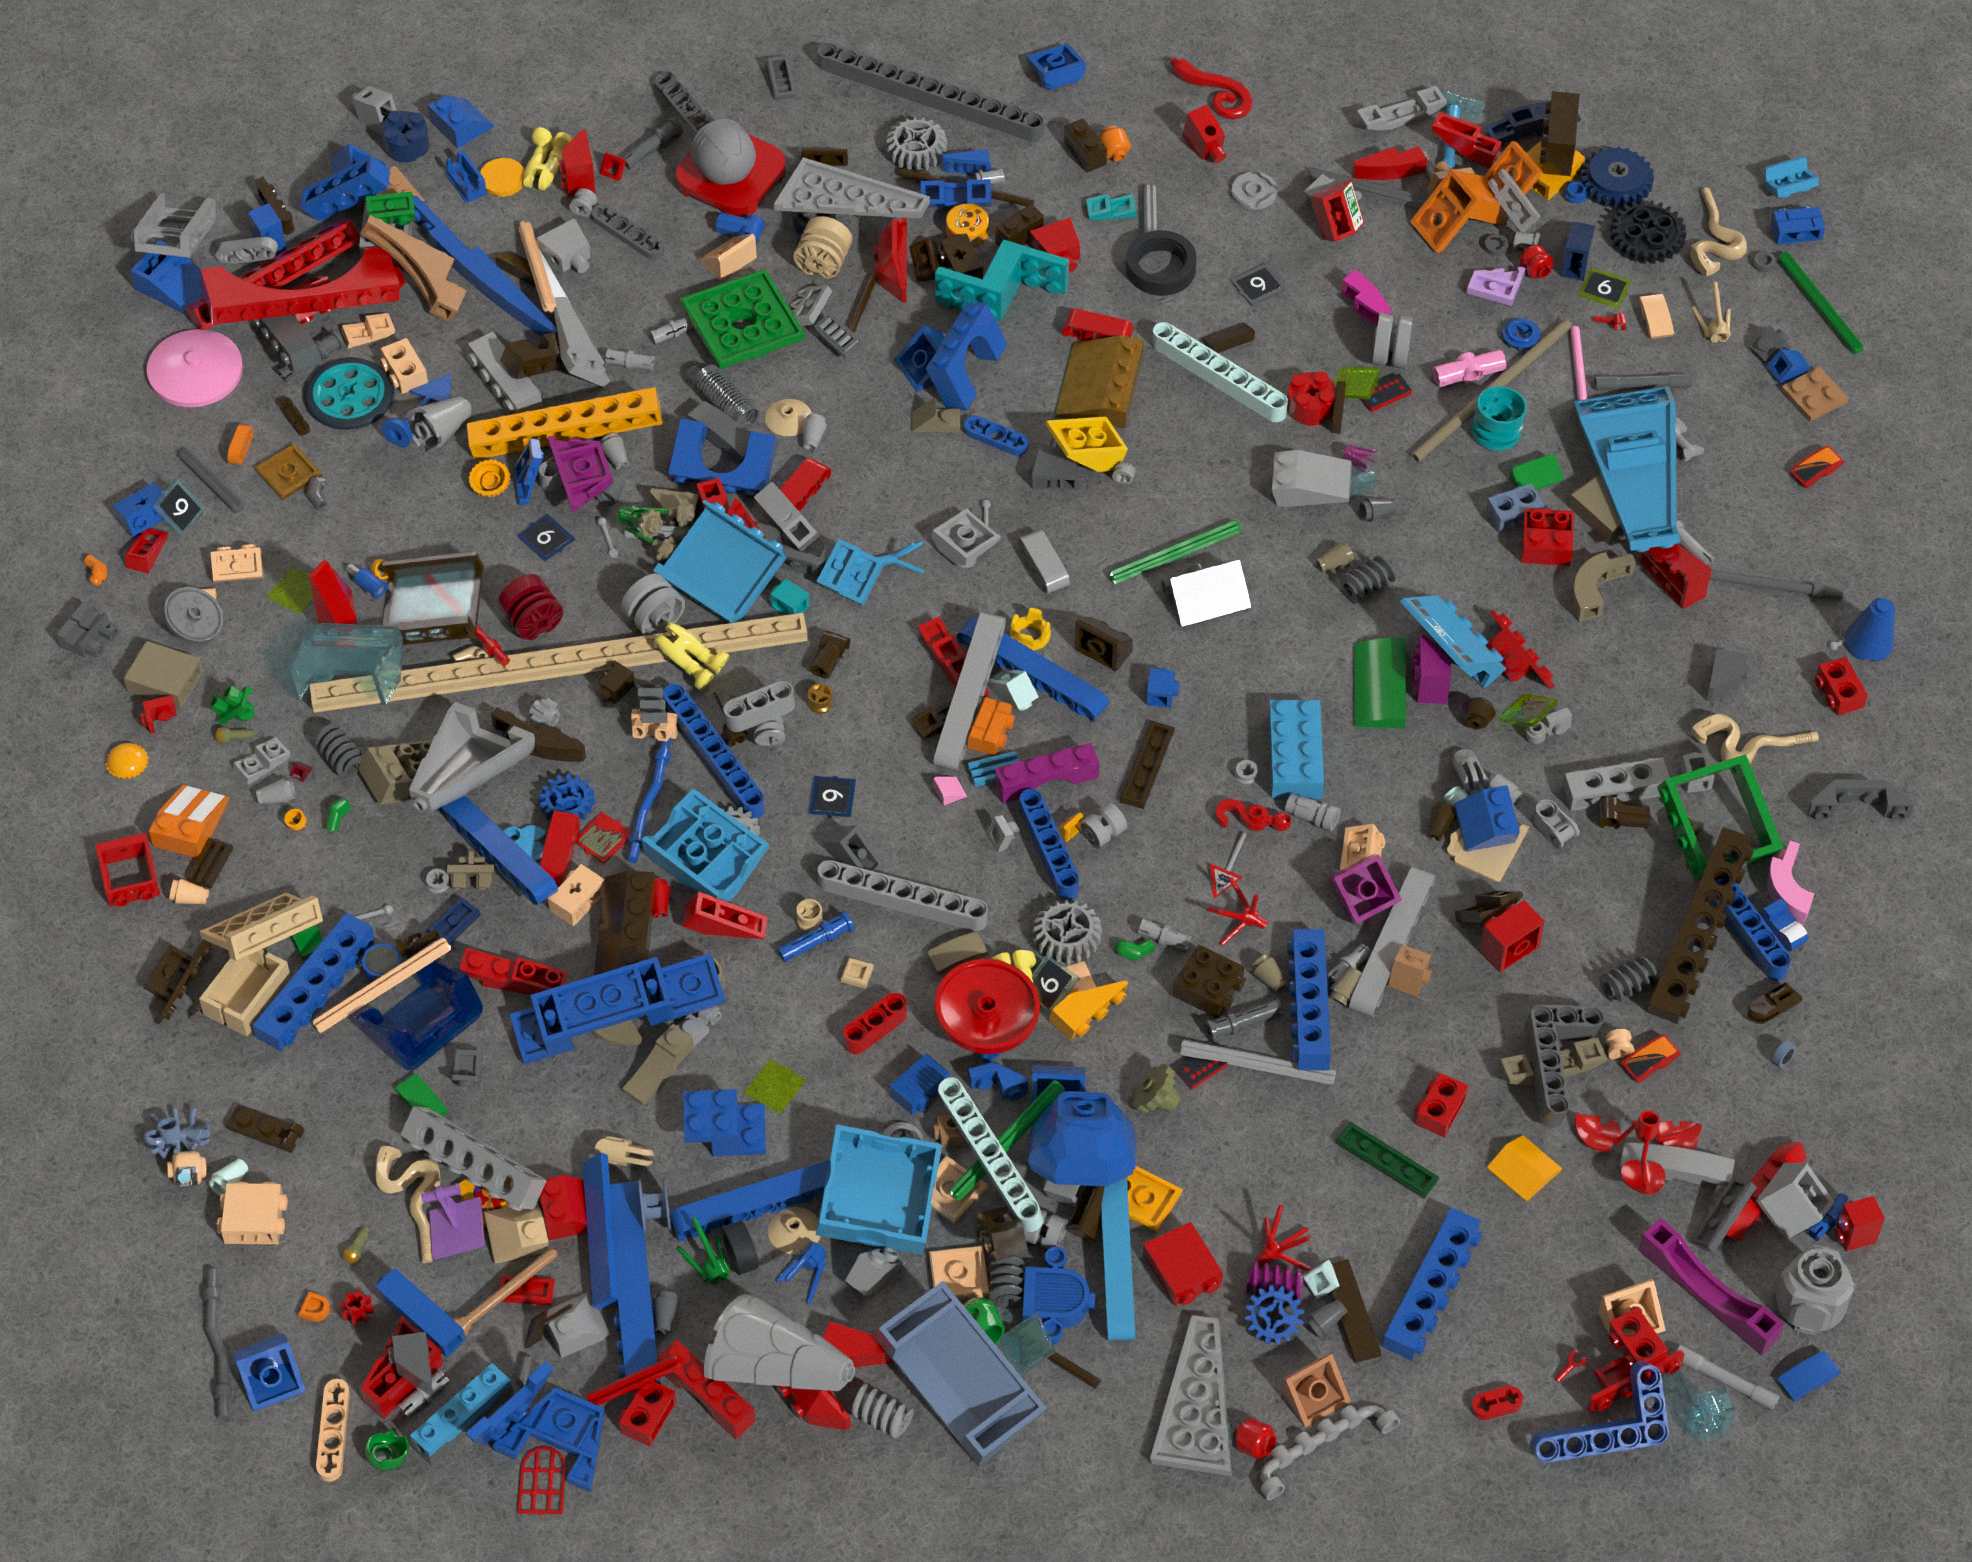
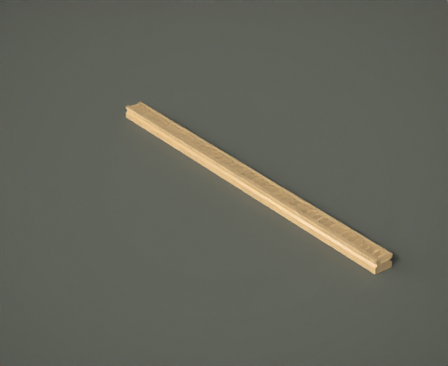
M803 613L687 629L713 655L722 651L728 653L808 641ZM669 632L659 633L672 643L677 640ZM659 634L507 655L510 662L506 666H502L493 657L310 684L312 707L315 713L611 670V663L614 660L625 667L672 660L656 644L655 638ZM685 650V653H687L691 658L695 657L689 651Z

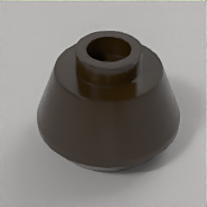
M1473 697L1463 703L1464 721L1472 729L1485 728L1496 716L1494 706L1484 698Z

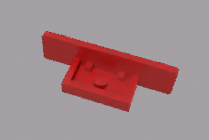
M1492 610L1490 614L1503 630L1488 641L1486 647L1490 651L1494 648L1504 658L1501 663L1507 668L1504 672L1509 679L1515 682L1533 668L1546 685L1550 688L1555 687L1551 680L1554 677L1545 665L1541 667L1537 661L1540 658L1531 647L1527 650L1524 646L1525 638L1518 630L1513 632L1510 628L1513 624L1505 613L1500 615L1495 610Z
M1679 1350L1652 1365L1657 1367L1661 1376L1666 1373L1671 1375L1682 1367L1685 1354L1682 1350ZM1645 1351L1637 1353L1641 1357H1648ZM1623 1356L1595 1370L1594 1376L1603 1387V1390L1589 1397L1587 1410L1589 1413L1597 1409L1602 1411L1608 1408L1612 1401L1620 1397L1625 1399L1633 1394L1630 1369L1625 1364ZM1646 1369L1641 1373V1382H1645L1650 1378V1369Z

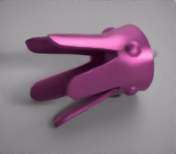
M1348 444L1344 451L1339 450V452L1343 453L1342 459L1350 460L1353 465L1365 473H1368L1363 470L1367 468V465L1360 460L1374 461L1366 456H1370L1377 451L1357 448L1351 444Z

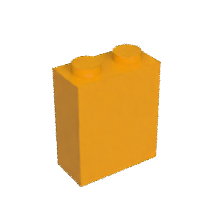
M1540 141L1527 154L1543 172L1544 164H1539L1541 150H1545V148L1541 147ZM1575 150L1571 176L1542 174L1531 187V190L1548 201L1581 173L1585 157ZM1513 169V178L1516 177V169Z

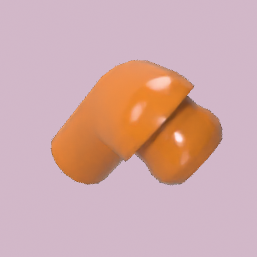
M89 554L83 562L92 570L89 581L96 586H100L107 577L108 569L104 563Z

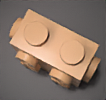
M243 1181L226 1184V1192L221 1194L220 1198L223 1217H219L217 1223L218 1234H222L224 1244L279 1245V1236L284 1234L285 1220L282 1218V1210H287L288 1203L287 1194H283L281 1184L273 1182L249 1184Z

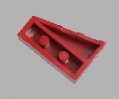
M1674 544L1670 548L1652 547L1648 551L1639 552L1638 560L1681 609L1706 597L1712 569L1679 544Z
M401 1317L393 1336L420 1333V1331L404 1317ZM392 1338L388 1339L384 1352L376 1360L361 1386L364 1403L382 1419H385L397 1407L398 1403L415 1390V1385L397 1373L396 1365L390 1364L388 1347H393ZM427 1338L432 1375L443 1365L440 1349Z

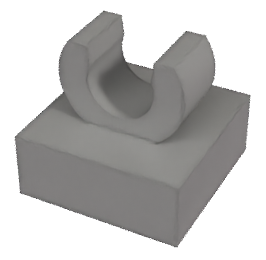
M1003 815L993 818L986 834L996 851L1000 852L1008 848L1011 840L1015 839L1014 832H1019L1020 829L1016 822L1007 823Z

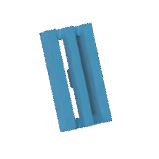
M1014 751L969 762L968 769L974 786L977 787L995 782V774L979 778L977 776L994 773L995 768L1020 762V760L1017 758V752Z

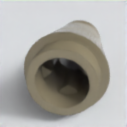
M1346 542L1343 544L1338 543L1317 558L1316 562L1321 567V571L1324 572L1350 565V562L1354 560V555Z
M1265 954L1252 964L1253 974L1274 990L1275 993H1278L1280 988L1283 989L1288 985L1273 957L1270 958Z
M1348 966L1347 970L1330 987L1329 990L1331 992L1328 997L1334 1001H1339L1341 1005L1346 1007L1352 998L1362 973Z

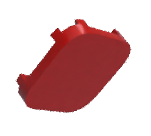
M748 134L755 147L756 158L751 171L742 181L720 185L708 180L693 163L690 151L676 169L677 186L680 193L686 198L691 195L725 211L727 214L735 216L752 215L757 211V205L779 179L783 181L786 175L785 156L774 145Z

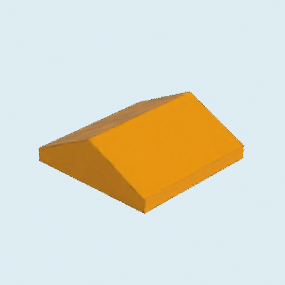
M1524 1135L1506 1144L1487 1166L1491 1173L1525 1202L1562 1170L1557 1163Z

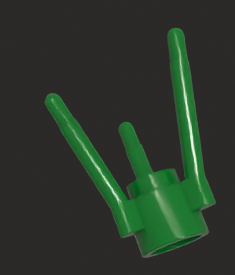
M693 1217L692 1222L709 1257L703 1263L704 1269L682 1247H677V1250L700 1274L703 1282L709 1280L714 1285L719 1282L718 1278L721 1281L727 1279L731 1269L726 1261L720 1237H715L719 1254L718 1258V1256L714 1255L697 1218Z

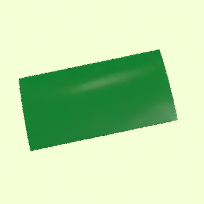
M1381 638L1355 644L1354 727L1405 729V638Z

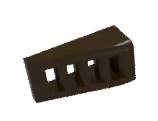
M1084 1185L1066 1227L1067 1231L1082 1239H1095L1105 1186Z

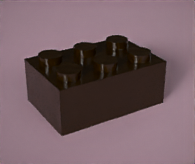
M1552 91L1551 100H1546L1545 114H1548V116L1543 118L1542 130L1547 132L1542 133L1541 147L1545 148V150H1541L1539 164H1544L1543 174L1571 176L1576 146L1580 94Z

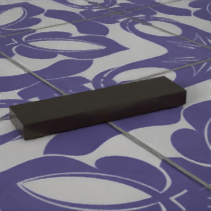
M1151 721L1121 795L1120 803L1140 809L1145 808L1175 732V727Z
M1349 1259L1331 1263L1339 1286L1330 1291L1333 1302L1339 1299L1348 1311L1340 1319L1354 1363L1381 1357V1350Z

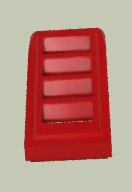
M152 528L144 530L125 555L126 568L149 574L169 536L168 532ZM148 535L156 536L152 538H156L157 540H147Z

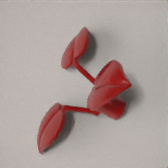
M1651 1110L1642 1111L1638 1121L1633 1120L1632 1125L1622 1135H1620L1621 1129L1619 1125L1612 1119L1606 1125L1600 1123V1119L1603 1116H1587L1577 1113L1575 1117V1127L1580 1140L1587 1147L1597 1151H1609L1613 1143H1621L1635 1129L1637 1138L1644 1142L1641 1162L1637 1160L1627 1161L1622 1166L1621 1178L1631 1189L1647 1195L1659 1192L1664 1186L1666 1179L1665 1171L1659 1163L1646 1162L1649 1142L1656 1137V1142L1658 1144L1663 1143V1146L1694 1150L1702 1129V1124L1678 1121L1679 1126H1674L1672 1123L1674 1121L1660 1123V1116Z

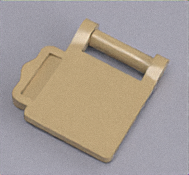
M1525 824L1518 825L1520 833L1516 843L1466 852L1459 826L1458 830L1451 834L1447 854L1454 858L1455 864L1495 882H1500L1530 826Z

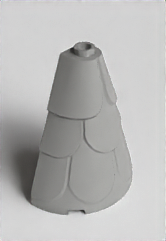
M455 702L448 709L437 735L434 736L428 753L422 759L409 788L412 805L419 812L430 813L465 796L468 791L484 784L492 777L511 768L529 756L535 746L534 734L513 726L508 731L510 740L479 727L475 709Z
M747 1294L734 1299L722 1312L713 1329L717 1332L713 1345L708 1344L704 1362V1377L708 1379L755 1383L756 1385L791 1386V1388L840 1391L853 1379L855 1374L852 1360L819 1334H813L802 1324L796 1323L769 1303Z

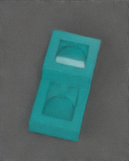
M1104 194L1086 199L1088 214L1091 220L1138 217L1133 194L1110 199L1109 194Z

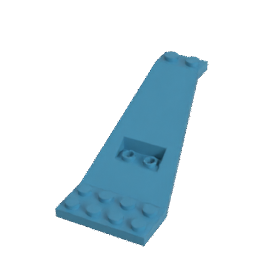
M1669 386L1574 401L1579 424L1622 526L1630 550L1645 552L1652 547L1670 548L1674 544L1680 543L1677 530L1676 406Z

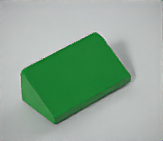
M1555 454L1515 466L1511 469L1510 479L1515 487L1532 484L1535 490L1564 481Z

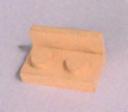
M253 544L243 545L241 549L231 550V547H219L216 552H211L214 582L263 578L262 550L260 547L256 548V545Z
M1374 824L1345 828L1340 870L1372 854H1379L1381 857V850L1385 846V839Z

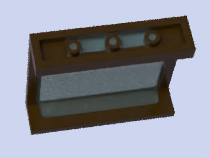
M477 551L383 562L382 566L389 577L383 624L374 625L373 634L380 646L410 645L474 638L476 636L484 565Z

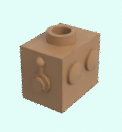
M1402 944L1394 959L1388 987L1418 997L1423 985H1427L1431 978L1432 970H1429V964L1432 955Z

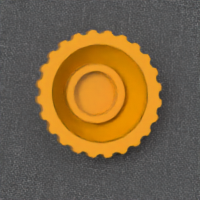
M489 459L488 461L479 462V464L472 468L469 483L475 493L489 498L503 493L508 488L507 486L510 484L511 478L505 464Z
M133 743L117 745L110 750L105 759V765L109 773L114 777L122 779L135 778L141 772H144L148 764V756L145 749Z

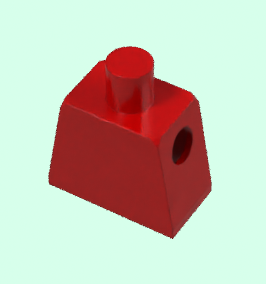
M1206 104L1188 112L1182 137L1202 160L1211 156L1215 163L1223 161L1227 156L1222 149L1225 134L1209 106Z
M1071 218L1030 231V246L1033 249L1069 259V272L1077 268L1075 260L1080 259V243Z

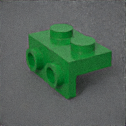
M412 191L366 196L368 218L371 215L381 219L386 224L397 223L398 225H408L411 221H416Z

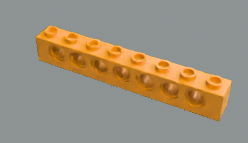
M654 387L487 420H478L467 423L469 447L473 458L476 459L523 451L530 438L539 440L541 448L549 446L548 436H555L556 440L569 442L570 438L583 440L611 433L661 425L663 423L660 401Z

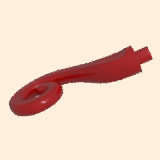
M1177 57L1171 59L1172 71L1182 81L1197 86L1218 87L1229 90L1218 92L1213 97L1212 107L1216 114L1226 119H1239L1250 112L1252 97L1243 84L1226 76L1200 71L1185 59L1179 60ZM1236 96L1241 101L1240 105L1236 108H1227L1222 105L1224 101L1234 103Z

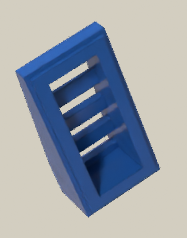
M988 149L942 154L943 172L974 175L979 170L983 172L991 171Z

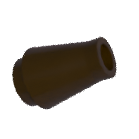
M1437 802L1431 808L1429 828L1426 834L1428 838L1435 837L1437 841H1441L1443 834L1456 817L1453 806L1445 802Z

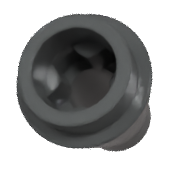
M1365 498L1364 501L1359 503L1358 509L1361 519L1371 522L1390 513H1395L1397 507L1393 498Z
M660 1291L657 1292L656 1298L653 1299L655 1331L671 1333V1327L680 1301L678 1300V1294Z
M1337 1299L1333 1303L1311 1312V1316L1306 1321L1317 1336L1320 1337L1323 1334L1327 1335L1348 1311L1340 1300Z

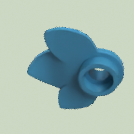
M533 825L522 829L512 826L504 830L510 838L518 839L514 842L534 861L542 859L544 847L539 840L545 835V830Z

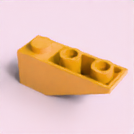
M1121 981L1071 993L1052 1009L1049 1021L1070 1040L1077 1035L1081 1038L1091 1028L1089 1024L1094 1018L1099 1022L1109 1012L1107 1007L1112 1002L1117 1006L1127 996L1125 992L1129 983Z

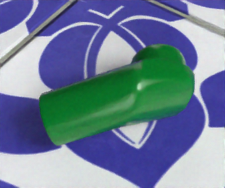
M341 798L331 804L325 829L338 832L340 819L350 811L348 800Z
M1150 939L1139 945L1120 940L1115 944V950L1120 956L1137 961L1154 951L1155 946Z

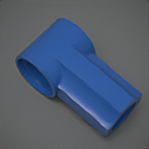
M722 212L717 218L715 227L716 232L734 237L754 234L757 244L766 224L762 218L756 215H748L746 218Z

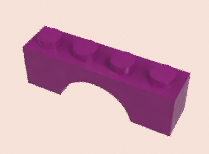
M1092 743L995 768V785L1002 803L1018 800L1021 793L1026 789H1036L1038 786L1049 781L1068 780L1073 784H1078L1099 778V760Z

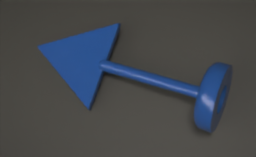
M451 374L409 390L410 393L424 398L417 407L427 405L431 400L439 402L450 399ZM389 418L382 424L381 430L387 441L406 448L413 440L412 431L407 425L409 424L408 418L404 421L398 418Z

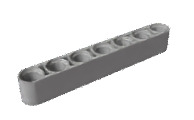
M981 612L935 752L934 765L959 771L958 765L966 753L968 735L982 703L1006 625L1005 617Z
M832 860L823 861L818 866V884L826 892L972 931H980L987 926L988 907L982 900Z
M1415 867L1410 868L1399 892L1402 901L1394 904L1354 990L1349 1009L1373 1018L1375 1017V1008L1379 1007L1384 997L1385 986L1388 987L1394 959L1402 944L1407 946L1412 935V927L1416 926L1421 915V907L1425 906L1430 895L1429 890L1435 884L1436 875Z

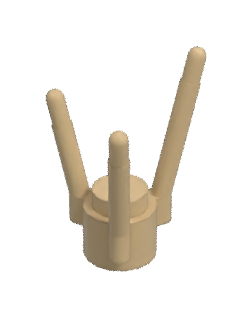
M1713 282L1717 319L1712 320L1709 327H1707L1697 308L1693 306L1692 310L1704 331L1705 338H1710L1712 342H1718V339L1720 342H1726L1731 337V310L1726 309L1724 322L1721 313L1718 283Z

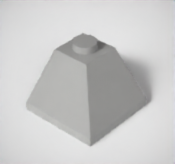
M590 1292L548 1309L547 1318L566 1305H573L572 1309L545 1325L561 1358L611 1337L599 1310L593 1308Z

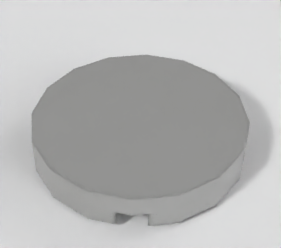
M1246 172L1239 175L1233 181L1231 193L1238 205L1246 209L1258 210L1270 206L1275 201L1277 186L1275 181L1264 173L1252 174V172Z

